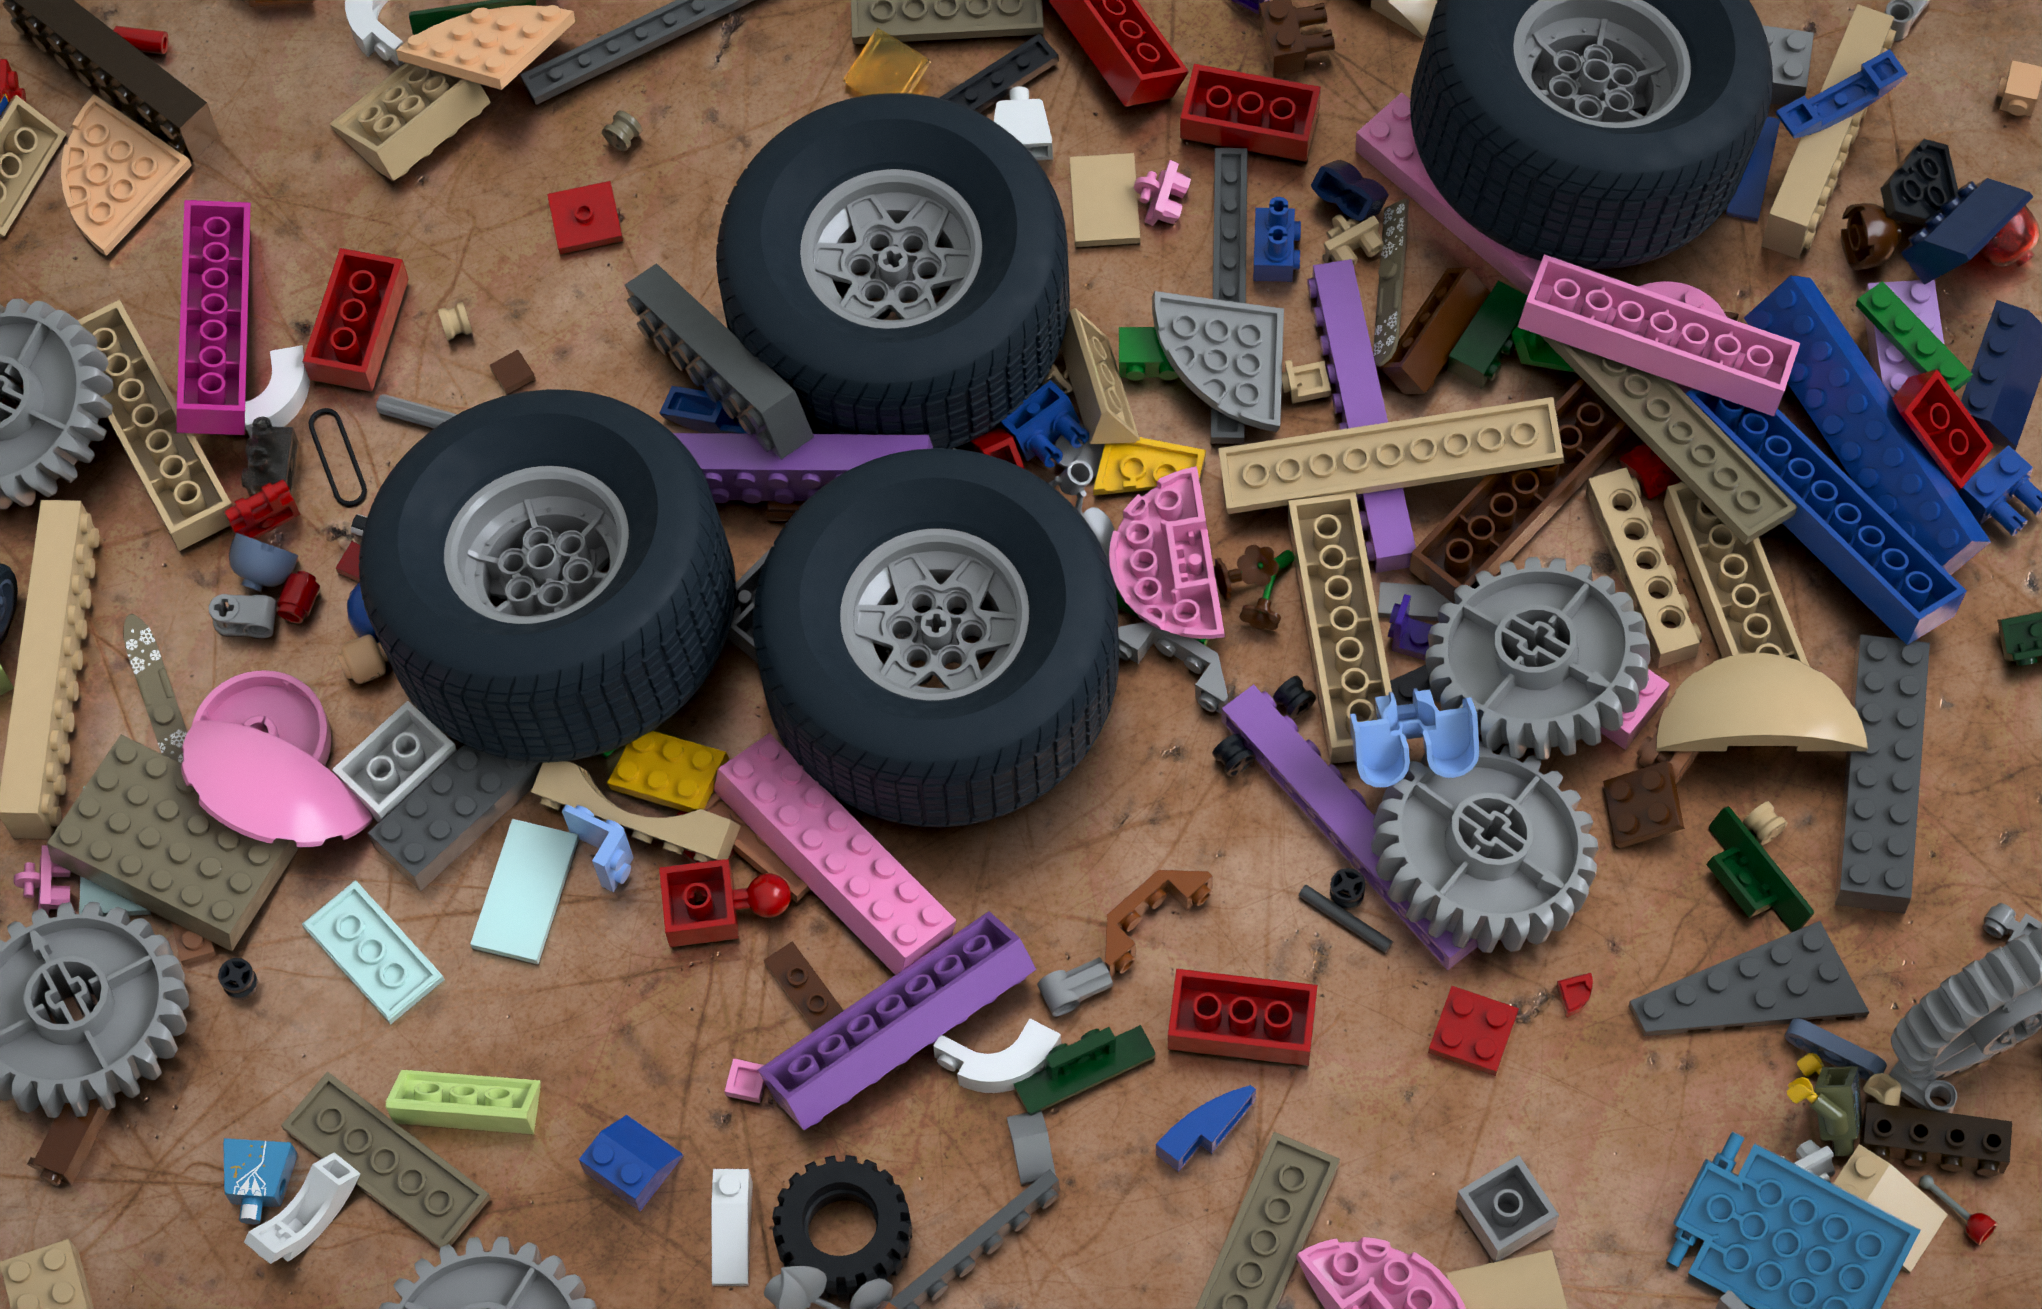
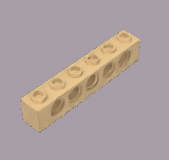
M1627 467L1589 478L1586 496L1625 591L1633 599L1634 611L1641 613L1645 620L1646 636L1650 642V651L1657 668L1696 657L1699 643L1702 642L1701 632L1696 623L1692 624L1688 616L1690 609L1687 598L1684 594H1679L1675 569L1671 564L1667 565L1663 556L1665 554L1662 538L1659 535L1655 536L1651 527L1653 525L1652 515L1647 506L1643 507L1640 501L1641 490L1637 479L1630 477ZM1623 505L1627 507L1628 510L1618 511L1614 508V506ZM1635 534L1639 536L1640 539L1630 540L1626 537V535ZM1647 563L1653 568L1648 570L1642 569L1638 564ZM1659 592L1665 597L1656 599L1650 593ZM1670 621L1675 623L1677 627L1667 628L1662 622Z

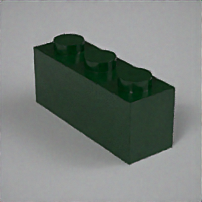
M1498 280L1450 353L1447 371L1480 389L1484 387L1488 379L1493 381L1502 366V363H1500L1504 354L1509 356L1515 348L1511 333L1519 324L1528 295Z

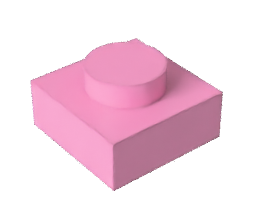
M733 1059L724 1091L725 1095L760 1103L765 1082L758 1069L764 1065Z

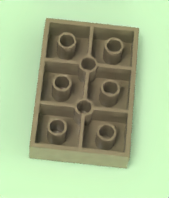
M121 734L47 842L51 861L233 951L299 847L296 846L294 840L276 838L273 843L255 840L220 823L199 805V794L193 786H186L181 771V763Z

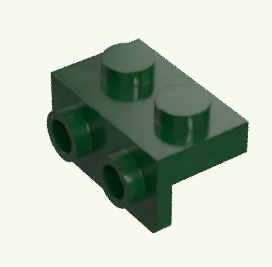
M2042 611L1998 619L2004 659L2016 660L2017 666L2037 663V656H2042Z

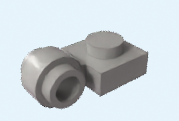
M1998 903L1997 906H1992L1984 917L1985 924L1983 928L1988 934L1996 938H2001L2009 933L2011 937L2006 943L2008 945L2011 940L2023 934L2028 936L2035 929L2041 928L2042 923L2027 913L2019 923L2015 920L2016 912L2011 907Z

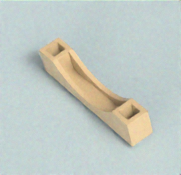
M568 761L542 762L531 793L541 797L540 804L558 811L561 805H570L574 808L577 805L583 806L590 810L594 817L602 819L604 822L609 819L617 822L624 828L632 830V837L649 844L652 843L653 838L664 842L663 849L682 855L685 849L696 853L694 860L699 862L728 859L741 825L730 819L702 809L685 815L667 818L644 817L628 813L618 808L604 796L586 769Z

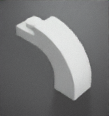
M345 0V11L350 29L361 51L367 57L376 51L385 61L390 59L397 66H401L404 62L398 60L396 49L404 44L403 41L377 20L382 7L389 0Z
M303 345L270 351L272 365L271 380L267 388L259 396L245 402V430L248 431L251 441L269 436L282 429L298 414L305 403L310 380L302 362L305 355Z
M1029 1019L1015 1043L998 1053H978L943 1035L938 1037L933 1048L935 1058H937V1062L942 1067L950 1071L959 1069L957 1076L960 1086L977 1092L1000 1093L1015 1090V1083L1045 1070V1056L1049 1055V1052L1054 1047L1062 1043L1060 1033Z
M335 1152L312 1164L304 1184L289 1205L274 1218L249 1231L244 1243L270 1264L282 1257L286 1261L292 1260L312 1244L333 1221L349 1198L361 1173Z

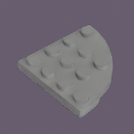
M1154 291L1152 296V315L1159 343L1172 368L1186 386L1200 399L1227 417L1252 427L1278 432L1281 419L1284 308Z

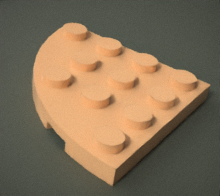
M523 5L494 9L477 8L471 13L446 20L419 34L412 35L408 38V41L396 49L398 60L502 90L575 23L574 11L562 9L555 5Z
M93 94L72 124L74 129L68 143L64 145L61 160V180L66 203L75 223L89 242L107 256L192 165L189 158Z

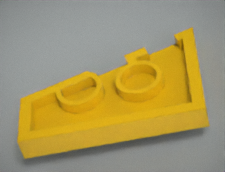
M1139 437L1140 440L1135 443L1105 444L1093 488V495L1152 490L1157 486V481L1160 478L1197 466L1200 482L1206 450Z

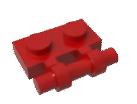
M284 479L273 485L270 482L261 487L262 491L247 499L242 497L234 501L235 505L224 511L234 535L239 533L257 539L300 515L295 500L290 494V489Z

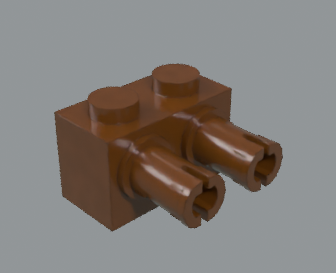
M1272 0L1259 3V27L1273 77L1304 71L1305 58H1307L1308 54L1335 50L1331 29L1306 35L1300 33V28L1327 23V12L1324 3L1302 8L1293 6L1291 0Z

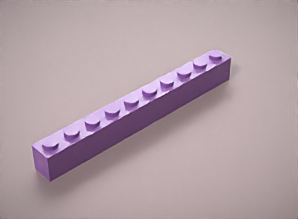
M1352 259L1313 265L1312 278L1307 279L1310 298H1316L1318 306L1313 308L1316 327L1322 326L1324 335L1320 336L1322 355H1328L1330 364L1326 365L1329 383L1335 384L1336 393L1332 394L1335 414L1341 413L1343 423H1339V430L1387 423L1388 419ZM1403 488L1356 495L1357 502L1360 501L1362 509L1359 512L1362 530L1366 531L1368 541L1365 542L1368 562L1373 561L1375 573L1409 568L1411 553L1416 548Z
M1253 684L1222 708V723L1232 734H1240L1242 736L1245 748L1254 752L1257 762L1348 862L1361 873L1368 884L1447 970L1478 947L1477 939L1472 938L1469 939L1464 949L1455 947L1452 942L1453 933L1447 930L1438 938L1432 937L1428 934L1430 924L1428 919L1424 917L1418 922H1411L1405 917L1410 905L1407 900L1400 903L1391 901L1387 893L1393 880L1385 881L1378 877L1376 866L1380 857L1375 855L1371 848V841L1376 832L1373 827L1375 814L1373 815L1368 810L1363 796L1356 789L1350 790L1346 786L1340 771L1333 764L1328 766L1320 757L1321 753L1318 747L1311 740L1305 741L1298 733L1299 730L1295 722L1288 715L1283 717L1276 709L1275 701L1266 691L1260 692Z

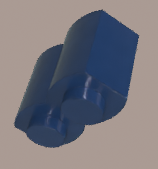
M1336 160L1321 166L1311 184L1312 189L1319 197L1328 202L1337 203L1345 215L1358 221H1364L1378 215L1389 196L1381 184L1375 180L1363 178L1357 168L1342 160Z

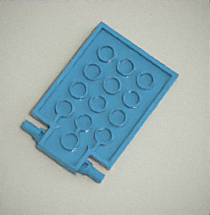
M1732 1131L1722 1152H1717L1713 1161L1705 1158L1673 1221V1224L1678 1227L1674 1235L1677 1239L1666 1261L1679 1267L1690 1245L1694 1246L1697 1239L1700 1238L1704 1240V1243L1688 1273L1724 1293L1728 1290L1732 1291L1742 1302L1755 1309H1880L1921 1229L1756 1143L1753 1145L1739 1174L1733 1173L1732 1171L1737 1163L1734 1159L1745 1137Z

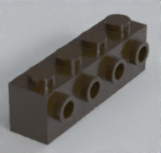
M1867 1102L1862 1112L1860 1145L1885 1161L1890 1160V1158L1904 1160V1163L1910 1166H1924L1926 1163L1941 1165L1940 1167L1947 1171H1960L1966 1168L1977 1170L1978 1174L1984 1176H1996L1999 1173L2004 1174L2010 1163L2012 1121Z

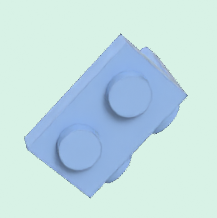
M565 805L562 813L569 832L578 834L580 840L599 848L592 860L601 886L614 892L618 884H623L628 878L631 871L630 864L634 859L625 829L615 821L607 819L604 822L595 818L594 814L583 806L577 805L574 808L570 805Z

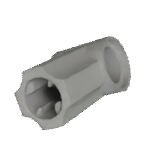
M1891 0L1887 4L1885 14L1894 16L1891 28L1896 31L1894 41L1902 40L1908 35L1911 25L1931 0Z
M1099 957L1068 972H1065V970L1054 971L1040 979L1037 986L1051 1014L1057 1017L1077 1008L1082 1000L1113 987V981L1106 964Z
M1897 1062L1889 1075L1900 1083L1902 1088L1900 1096L1923 1110L1953 1113L1957 1101V1091L1951 1083L1936 1079H1914L1906 1072L1901 1062ZM1941 1097L1947 1102V1105L1937 1106L1930 1098Z

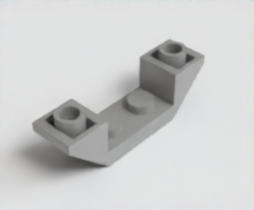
M1147 622L1118 627L1119 657L1121 659H1131L1139 664L1154 643L1156 648L1164 655L1169 657L1174 655L1184 661L1185 666L1194 673H1203L1195 684V698L1204 709L1210 712L1216 710L1222 714V708L1228 704V694L1217 652L1194 638L1182 637L1160 630Z

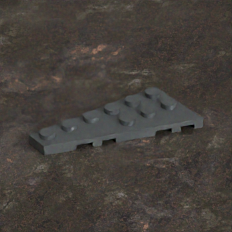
M1821 921L1629 1002V1008L1644 1036L1687 1033L1688 1030L1708 1028L1710 1030H1723L1725 1027L1742 1025L1745 1028L1790 1024L1794 1018L1803 1020L1822 1019V1021L1836 1020V1017L1855 1016V1018L1868 1017L1869 1014L1868 1008Z

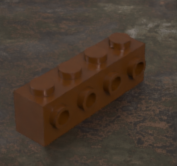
M1469 267L1446 269L1399 339L1397 349L1392 358L1380 367L1403 394H1425L1434 385L1436 376L1442 367L1448 363L1449 355L1490 294L1487 287Z

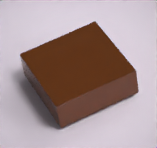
M519 350L490 364L492 373L506 394L535 380L534 373Z

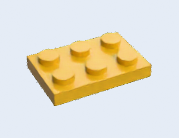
M651 731L627 744L607 784L613 791L690 813L698 809L704 810L714 791L718 768L727 763L730 758L725 751Z

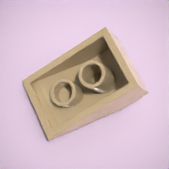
M1860 1144L1833 1183L1921 1229L1901 1268L1909 1274L1948 1215L1894 1166Z

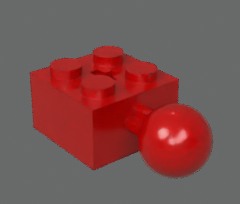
M729 859L659 868L665 934L669 947L739 939L736 910L751 908L754 913L761 917L773 918L781 915L788 908L791 901V890L788 883L781 876L773 873L757 876L751 881L748 888L734 889ZM698 901H703V902H704V903L701 904V905H697V902H698Z

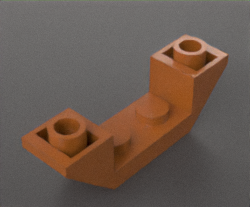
M1158 870L1107 914L1105 964L1111 977L1118 971L1120 973L1127 971L1136 960L1134 958L1136 956V943L1124 930L1129 932L1134 929L1141 921V915L1150 907L1152 909L1159 907L1167 898V892L1187 911L1195 904L1197 906L1202 905L1211 896L1213 889V876L1208 871Z

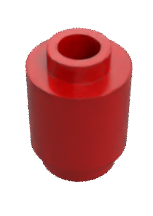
M305 571L289 574L277 602L279 607L277 614L281 618L299 624L303 622L304 618L309 616L320 590L316 577Z

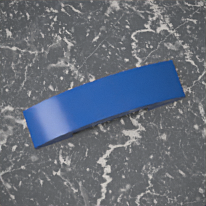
M1889 49L1861 64L1860 72L1810 99H1807L1805 95L1778 109L1776 115L1793 139L1811 135L1829 128L1868 107L1906 79L1908 73Z

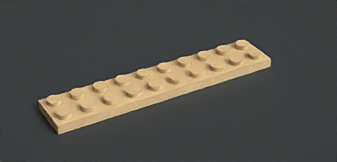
M1553 397L1218 448L1228 514L1285 506L1291 500L1356 492V495L1564 463Z

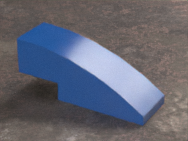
M1767 116L1738 189L1728 204L1727 216L1758 222L1780 119Z
M672 386L659 412L663 418L699 433L747 434L742 428L737 417L734 419L730 418L723 409L721 402H713L706 391Z
M1251 1085L1216 1097L1193 1110L1171 1127L1156 1143V1155L1179 1172L1200 1145L1212 1154L1256 1101V1089Z

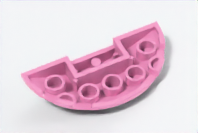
M1197 466L1160 478L1154 489L1144 496L1138 494L1123 511V520L1118 530L1112 533L1109 549L1110 569L1116 589L1123 601L1138 614V617L1148 624L1182 637L1196 639L1223 638L1225 634L1198 470Z
M212 720L196 721L185 737L181 750L183 751L181 771L186 786H193L199 794V805L208 814L242 835L266 843H273L276 838L294 840L297 847L322 846L325 839L341 836L343 840H346L358 834L372 823L373 816L334 773L309 754L272 734L236 723Z
M1362 1237L1358 1242L1340 1243L1338 1239H1331L1310 1246L1296 1255L1308 1282L1324 1309H1466L1456 1289L1439 1269L1415 1252L1408 1255L1391 1248L1390 1242L1385 1240Z

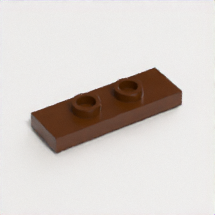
M793 941L764 960L767 969L813 1031L844 1011Z

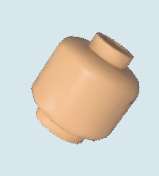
M370 634L344 643L342 653L338 654L347 680L353 679L354 682L362 684L386 673L385 662L389 660L380 642L377 643L376 639Z

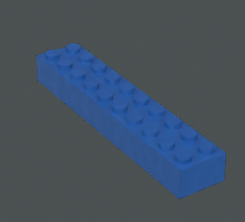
M1790 275L1744 317L1745 321L1750 326L1800 343L1787 382L1854 483L1952 575L1991 543L1990 539L1947 476L1901 416L1892 399L1893 397L1813 280L1809 277Z
M1692 389L1685 393L1798 507L1795 515L1784 521L1783 524L1906 645L1956 615L1967 590L1779 409H1777L1774 416L1697 389Z

